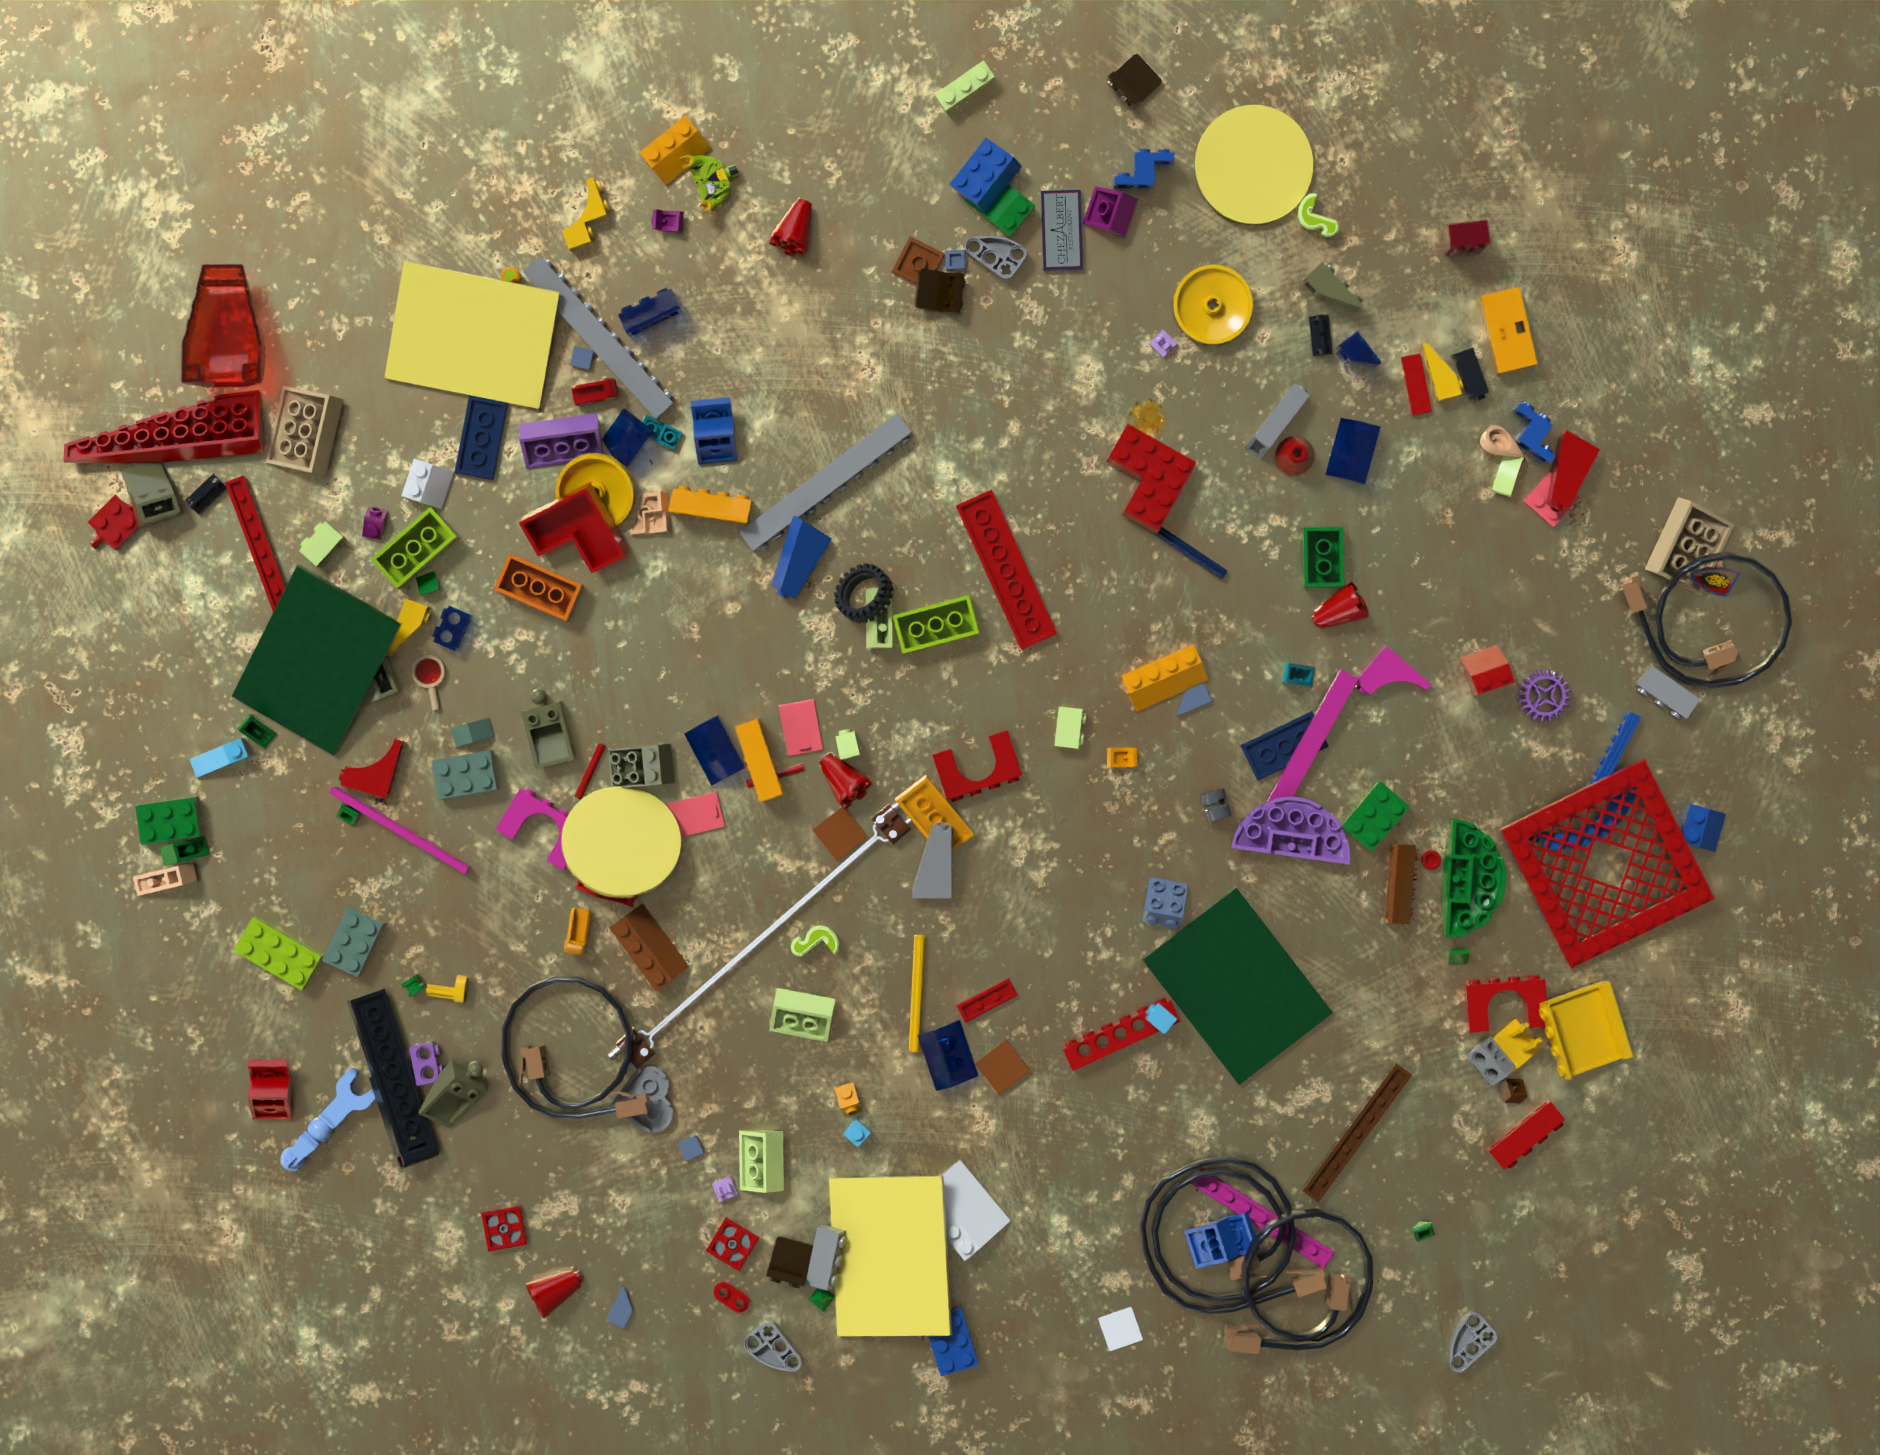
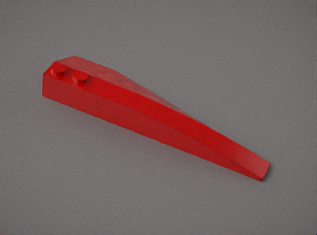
M260 391L219 394L214 396L215 400L205 402V400L196 402V405L187 408L182 406L171 413L166 411L138 420L136 424L130 426H119L118 430L112 432L104 431L93 438L88 436L64 444L63 461L64 463L100 464L152 463L264 452V428Z

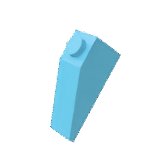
M240 738L190 759V763L196 778L249 758L252 755L245 738Z

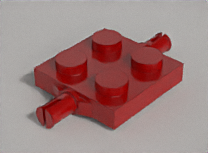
M115 494L88 521L89 525L98 535L89 544L96 549L104 541L117 551L140 528L131 502L127 504Z

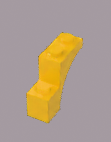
M594 177L586 179L588 200L584 212L573 225L562 230L570 251L592 244L591 238L594 237L591 226L587 227L586 224L608 217L607 211H610L606 199L602 200L600 193L603 192L600 181L596 182Z

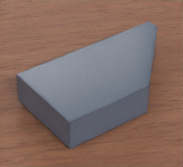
M1204 683L1185 691L1177 711L1178 716L1212 701Z
M622 1287L606 1319L623 1329L633 1311L625 1287Z

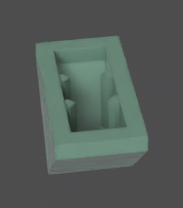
M489 718L451 728L456 748L494 737Z

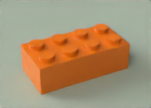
M509 553L493 590L562 620L569 621L584 585Z

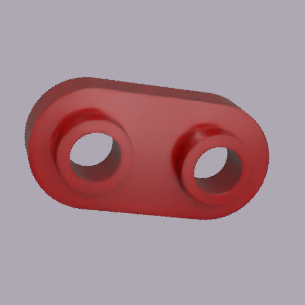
M721 1281L715 1285L713 1294L718 1301L737 1313L745 1312L748 1309L750 1299L747 1294L726 1281ZM725 1289L727 1294L721 1295L719 1291ZM742 1300L743 1305L737 1306L736 1301Z

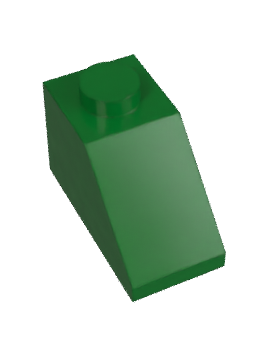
M205 836L160 847L164 866L209 855Z

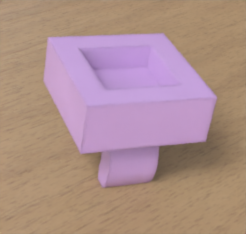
M1164 330L1149 343L1163 358L1177 344Z
M731 1176L712 1183L719 1202L738 1195Z

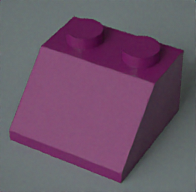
M1095 186L1083 224L1125 237L1138 199L1121 191Z

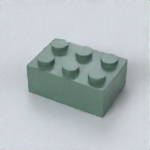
M493 750L432 760L438 800L499 789Z
M348 906L322 961L357 978L360 977L386 922L352 906Z

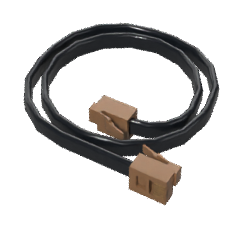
M1231 1155L1204 1158L1186 1164L1163 1177L1146 1198L1139 1223L1143 1253L1149 1270L1161 1291L1182 1308L1207 1315L1236 1312L1249 1306L1245 1300L1232 1305L1206 1307L1187 1302L1169 1289L1154 1265L1148 1247L1145 1225L1152 1201L1168 1182L1188 1171L1207 1165L1233 1163L1255 1170L1272 1183L1284 1203L1286 1212L1293 1211L1289 1199L1273 1175L1256 1162ZM1226 1168L1197 1171L1174 1184L1158 1205L1152 1228L1155 1257L1168 1280L1189 1296L1214 1303L1240 1300L1245 1297L1242 1291L1220 1295L1198 1291L1190 1288L1173 1275L1161 1254L1158 1230L1164 1208L1178 1190L1199 1178L1220 1175L1247 1181L1267 1197L1278 1217L1283 1215L1269 1189L1249 1174ZM1294 1220L1288 1222L1290 1237L1284 1259L1270 1277L1267 1274L1257 1275L1249 1273V1278L1268 1277L1250 1288L1251 1296L1273 1284L1289 1264L1296 1240ZM1285 1224L1279 1227L1275 1241L1267 1250L1260 1254H1257L1256 1251L1249 1271L1261 1268V1261L1273 1255L1282 1243ZM1245 1254L1239 1255L1227 1262L1231 1281L1241 1278V1265ZM1323 1267L1309 1271H1286V1273H1298L1301 1276L1292 1278V1285L1252 1298L1255 1305L1296 1292L1299 1298L1326 1289L1327 1284L1324 1278L1326 1276Z

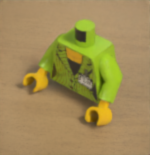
M684 155L680 157V160H686L687 164L681 167L684 169L690 168L703 200L697 205V207H705L702 214L704 215L710 209L722 205L732 188L729 179L739 176L736 165L724 168L721 160L704 155Z

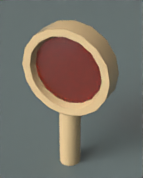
M423 655L413 663L411 668L412 677L419 686L428 688L432 710L440 709L436 686L445 677V666L438 657Z

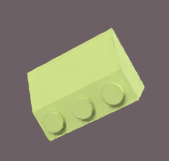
M777 988L769 1031L828 1042L835 999Z
M739 1131L740 1190L763 1193L784 1191L783 1131Z

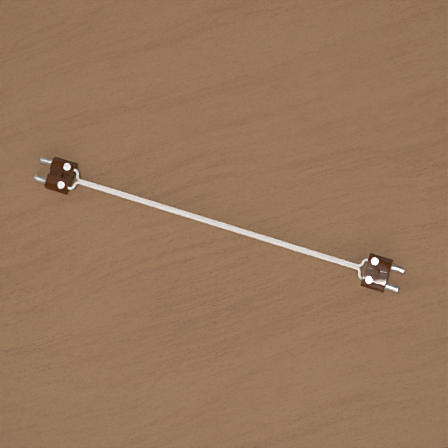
M897 802L893 806L888 804L871 819L875 823L873 826L875 835L653 1030L646 1033L643 1030L637 1031L634 1027L632 1028L633 1058L626 1074L634 1067L637 1069L655 1054L653 1050L654 1042L652 1040L655 1034L872 844L880 839L883 842L890 841L894 845L911 830L910 825L913 822L910 818L904 821L900 817L897 810L901 807ZM876 826L883 832L887 839H884L880 836L877 837L878 833L876 830ZM640 1033H643L646 1036H650L649 1041L651 1042V1046L644 1040ZM625 1035L616 1042L617 1047L608 1054L611 1060L621 1052L625 1054Z

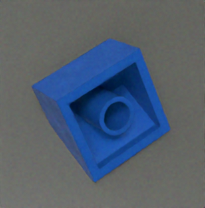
M1687 803L1680 827L1687 844L1715 852L1726 814Z

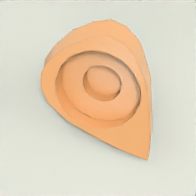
M1493 425L1482 434L1480 445L1487 452L1495 455L1523 457L1520 448L1504 428Z

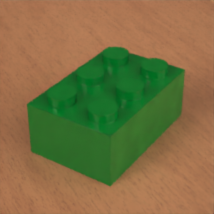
M1343 527L1302 528L1303 588L1344 587Z
M1377 781L1341 823V826L1372 852L1410 806L1385 784Z
M198 797L135 806L141 845L204 836Z

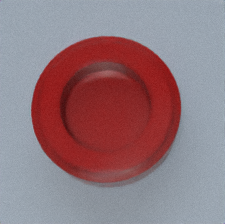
M1434 850L1425 851L1421 856V863L1428 870L1437 869L1441 864V856Z

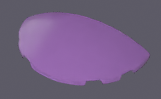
M1300 797L1276 798L1254 808L1238 826L1231 848L1350 865L1349 843L1339 821L1320 804Z

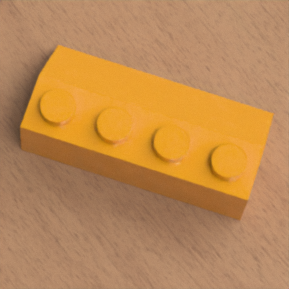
M678 486V489L673 488L668 509L671 513L749 524L753 501L748 500L749 496L737 494V498L729 497V493L717 491V495L709 494L710 490L698 488V491L694 492L690 491V487Z
M1194 644L1121 675L1136 712L1209 681Z

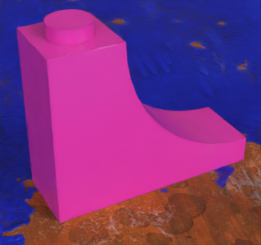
M1384 646L1359 675L1355 688L1363 695L1366 693L1371 695L1382 685L1395 681L1413 683L1423 690H1427L1432 684L1389 647Z

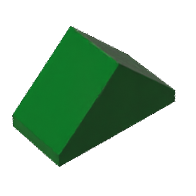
M249 714L237 728L239 732L264 749L277 735L273 729L255 714Z

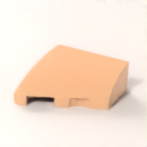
M662 491L644 493L640 501L641 506L635 515L637 520L634 528L630 529V535L671 532L668 493Z

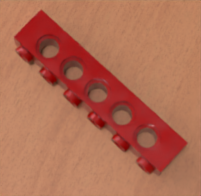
M1162 998L1154 1002L1155 1005L1157 1003L1161 1004L1177 1018L1173 1025L1181 1022L1171 999L1166 1000V998ZM1148 1006L1138 1009V1014L1130 1017L1127 1014L1119 1018L1120 1022L1114 1025L1110 1022L1101 1026L1102 1030L1094 1033V1031H1090L1084 1034L1083 1039L1079 1041L1073 1039L1066 1042V1047L1062 1049L1072 1071L1160 1032L1145 1018ZM1142 1020L1144 1022L1143 1029L1135 1030L1133 1028L1134 1021ZM1118 1028L1126 1030L1124 1038H1117L1115 1036V1031ZM1101 1036L1108 1038V1044L1104 1047L1097 1044V1039ZM1083 1044L1090 1047V1052L1087 1055H1082L1079 1052V1048Z

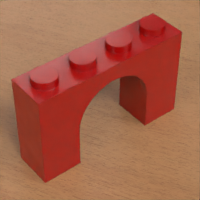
M1008 730L989 736L996 764L991 775L980 781H972L962 776L957 768L951 749L932 755L947 800L951 799L952 802L963 799L962 795L970 793L971 796L982 793L981 789L989 787V790L1001 787V782L1008 781V784L1019 781V776H1022Z
M1528 975V979L1521 980L1520 976L1508 977V981H1500V978H1489L1488 982L1483 983L1480 982V979L1468 980L1469 984H1464L1467 1031L1469 1033L1489 1031V1002L1495 994L1504 990L1515 991L1522 997L1525 1003L1526 1022L1530 1024L1528 1028L1546 1027L1539 1013V1003L1547 1001L1545 979L1540 978V975Z

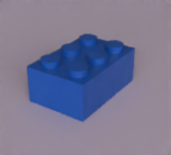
M985 138L949 185L959 195L986 213L1022 165L1008 152L988 138Z
M962 1305L951 1308L952 1335L929 1336L940 1376L979 1365Z

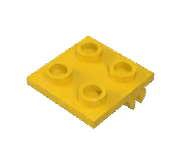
M1516 1018L1493 1037V1040L1516 1066L1511 1074L1541 1049L1538 1043L1543 1041L1541 1037L1533 1039L1525 1030L1530 1024L1528 1022L1520 1024Z

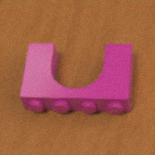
M527 787L525 790L519 789L495 830L513 840L528 817L536 813L549 815L558 825L559 838L547 861L565 870L567 865L562 853L561 842L563 826L569 812L562 808H559V810L552 807L553 803L546 798L540 800L535 797L536 793Z

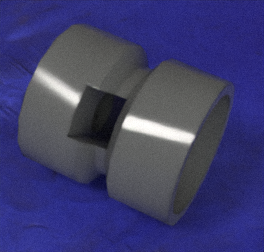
M1224 788L1200 795L1202 805L1207 808L1204 811L1207 822L1232 815L1229 805L1225 804L1227 796Z

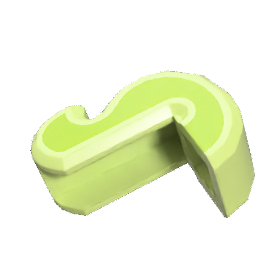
M1309 194L1304 197L1297 213L1300 226L1308 231L1322 229L1321 237L1333 238L1339 231L1337 220L1311 213L1317 194Z
M817 925L808 931L805 940H802L801 936H797L791 943V951L794 955L802 957L823 940L836 955L839 951L840 941L837 934L831 928L825 925Z

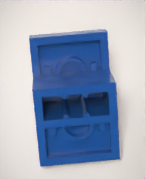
M1138 149V152H1135L1133 156V176H1130V173H1118V176H1114L1113 189H1153L1154 165H1173L1174 153H1170L1169 149H1159L1157 153L1150 152V149Z
M730 397L690 401L698 465L738 461Z
M1520 402L1515 405L1512 412L1528 423L1515 439V442L1547 465L1553 461L1555 455L1552 454L1553 450L1545 444L1543 446L1539 444L1553 426L1550 423L1551 419L1542 413L1538 415L1534 412L1535 408L1529 403Z
M1248 1212L1215 1219L1205 1225L1184 1231L1196 1269L1228 1262L1239 1255L1246 1254L1249 1243L1256 1236Z

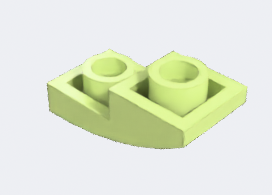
M1503 456L1492 492L1508 497L1512 496L1524 462V456Z

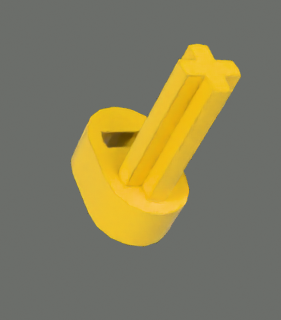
M458 975L455 988L427 984L426 996L454 999L455 1003L465 1004L469 977Z

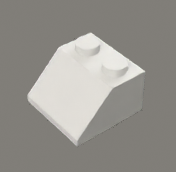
M414 458L401 496L442 509L454 472Z

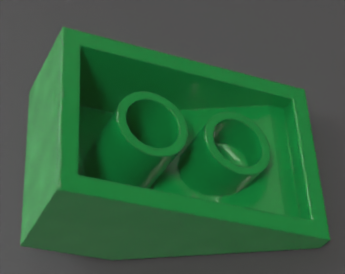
M1009 184L986 213L968 200H964L1009 238L1035 209V205Z

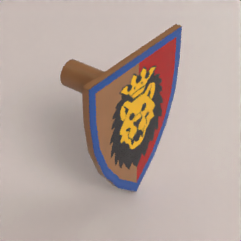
M1718 561L1717 567L1704 566L1702 569L1690 572V575L1701 588L1727 597L1741 571L1725 568V563Z

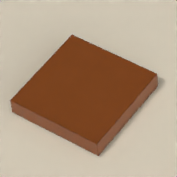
M910 236L892 272L917 285L919 270L930 269L937 271L945 254Z
M842 807L813 829V832L836 861L868 837L848 810Z
M1004 1040L975 1063L999 1095L1030 1072V1069L1007 1040Z

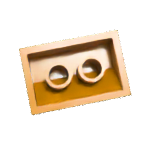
M685 115L639 153L664 185L667 186L689 168L684 169L681 167L687 164L685 159L680 160V157L684 155H705L712 148Z

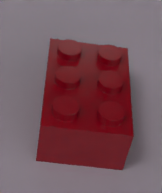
M1488 219L1447 224L1442 230L1444 254L1449 253L1450 257L1462 255L1465 251H1469V254H1478L1484 251L1490 244Z

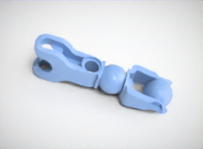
M354 1067L349 1069L338 1080L336 1098L320 1114L319 1118H315L309 1123L308 1129L302 1133L294 1146L282 1152L280 1158L281 1165L287 1171H299L305 1164V1157L316 1150L321 1142L327 1141L331 1137L332 1131L352 1110L366 1109L376 1099L373 1089L361 1096L354 1093L352 1082L358 1074Z

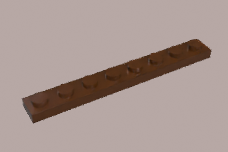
M1397 1063L1394 1064L1302 1189L1303 1192L1319 1203L1411 1078L1412 1074Z

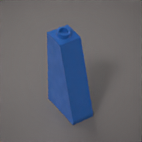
M795 515L792 518L772 581V586L778 589L776 593L784 598L790 596L793 599L798 595L832 539Z

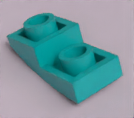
M646 414L637 430V433L673 450L682 434L681 431Z

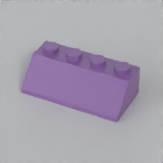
M597 413L519 424V440L526 469L569 463L572 459L587 453L604 454Z

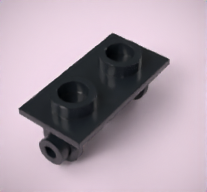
M1329 314L1309 316L1313 356L1333 354Z
M213 473L185 501L199 515L227 487Z

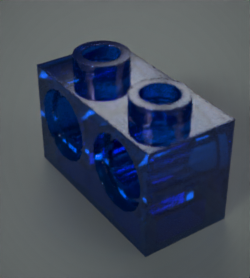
M450 605L448 608H444L440 619H443L440 627L436 626L432 637H434L433 642L453 651H458L473 615ZM453 613H458L460 616V621L457 624H453L450 621ZM445 631H449L452 634L450 642H445L442 638Z

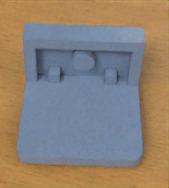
M1151 877L1148 881L1141 922L1151 926L1159 925L1165 926L1168 929H1180L1185 909L1187 884Z

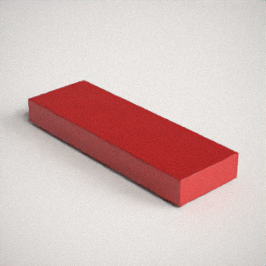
M1421 353L1401 357L1411 415L1432 412Z
M1007 978L956 1006L966 1023L1018 996L1010 979Z

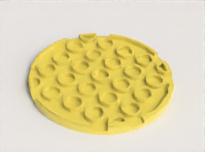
M1245 105L1223 113L1207 127L1196 149L1194 168L1198 187L1202 195L1218 213L1230 220L1243 224H1263L1282 218L1301 202L1311 183L1313 155L1305 133L1291 117L1272 107Z
M617 786L597 790L584 797L573 807L563 826L561 845L566 865L573 876L581 881L585 887L608 897L631 898L656 889L671 875L679 859L681 835L674 815L661 800L637 788Z

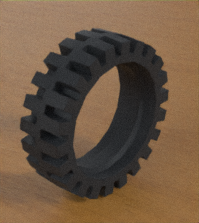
M864 563L863 566L861 564L856 565L857 569L852 567L850 574L845 572L843 574L845 579L840 578L839 580L841 585H836L835 589L838 592H834L836 597L834 601L837 608L844 616L856 623H868V620L874 621V616L879 618L881 616L880 611L885 612L887 610L885 605H890L891 601L889 599L893 598L892 591H894L893 583L884 571L873 564ZM876 578L879 587L873 600L862 608L852 609L849 599L854 588L863 580Z

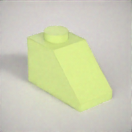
M850 729L838 731L839 736H835L840 759L860 755L861 752L855 731L851 732Z

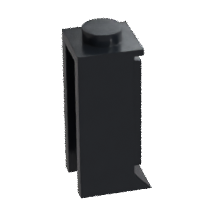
M1473 347L1451 355L1450 357L1457 360L1455 364L1466 394L1470 395L1468 400L1474 399V402L1486 398L1485 394L1489 393Z

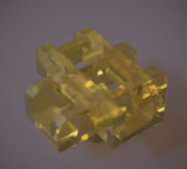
M1150 398L1145 406L1136 402L1128 414L1136 419L1132 426L1144 433L1147 432L1148 428L1157 432L1165 420L1158 415L1162 406Z

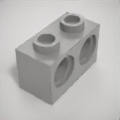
M1491 1036L1476 1045L1467 1055L1491 1086L1506 1078L1516 1067Z

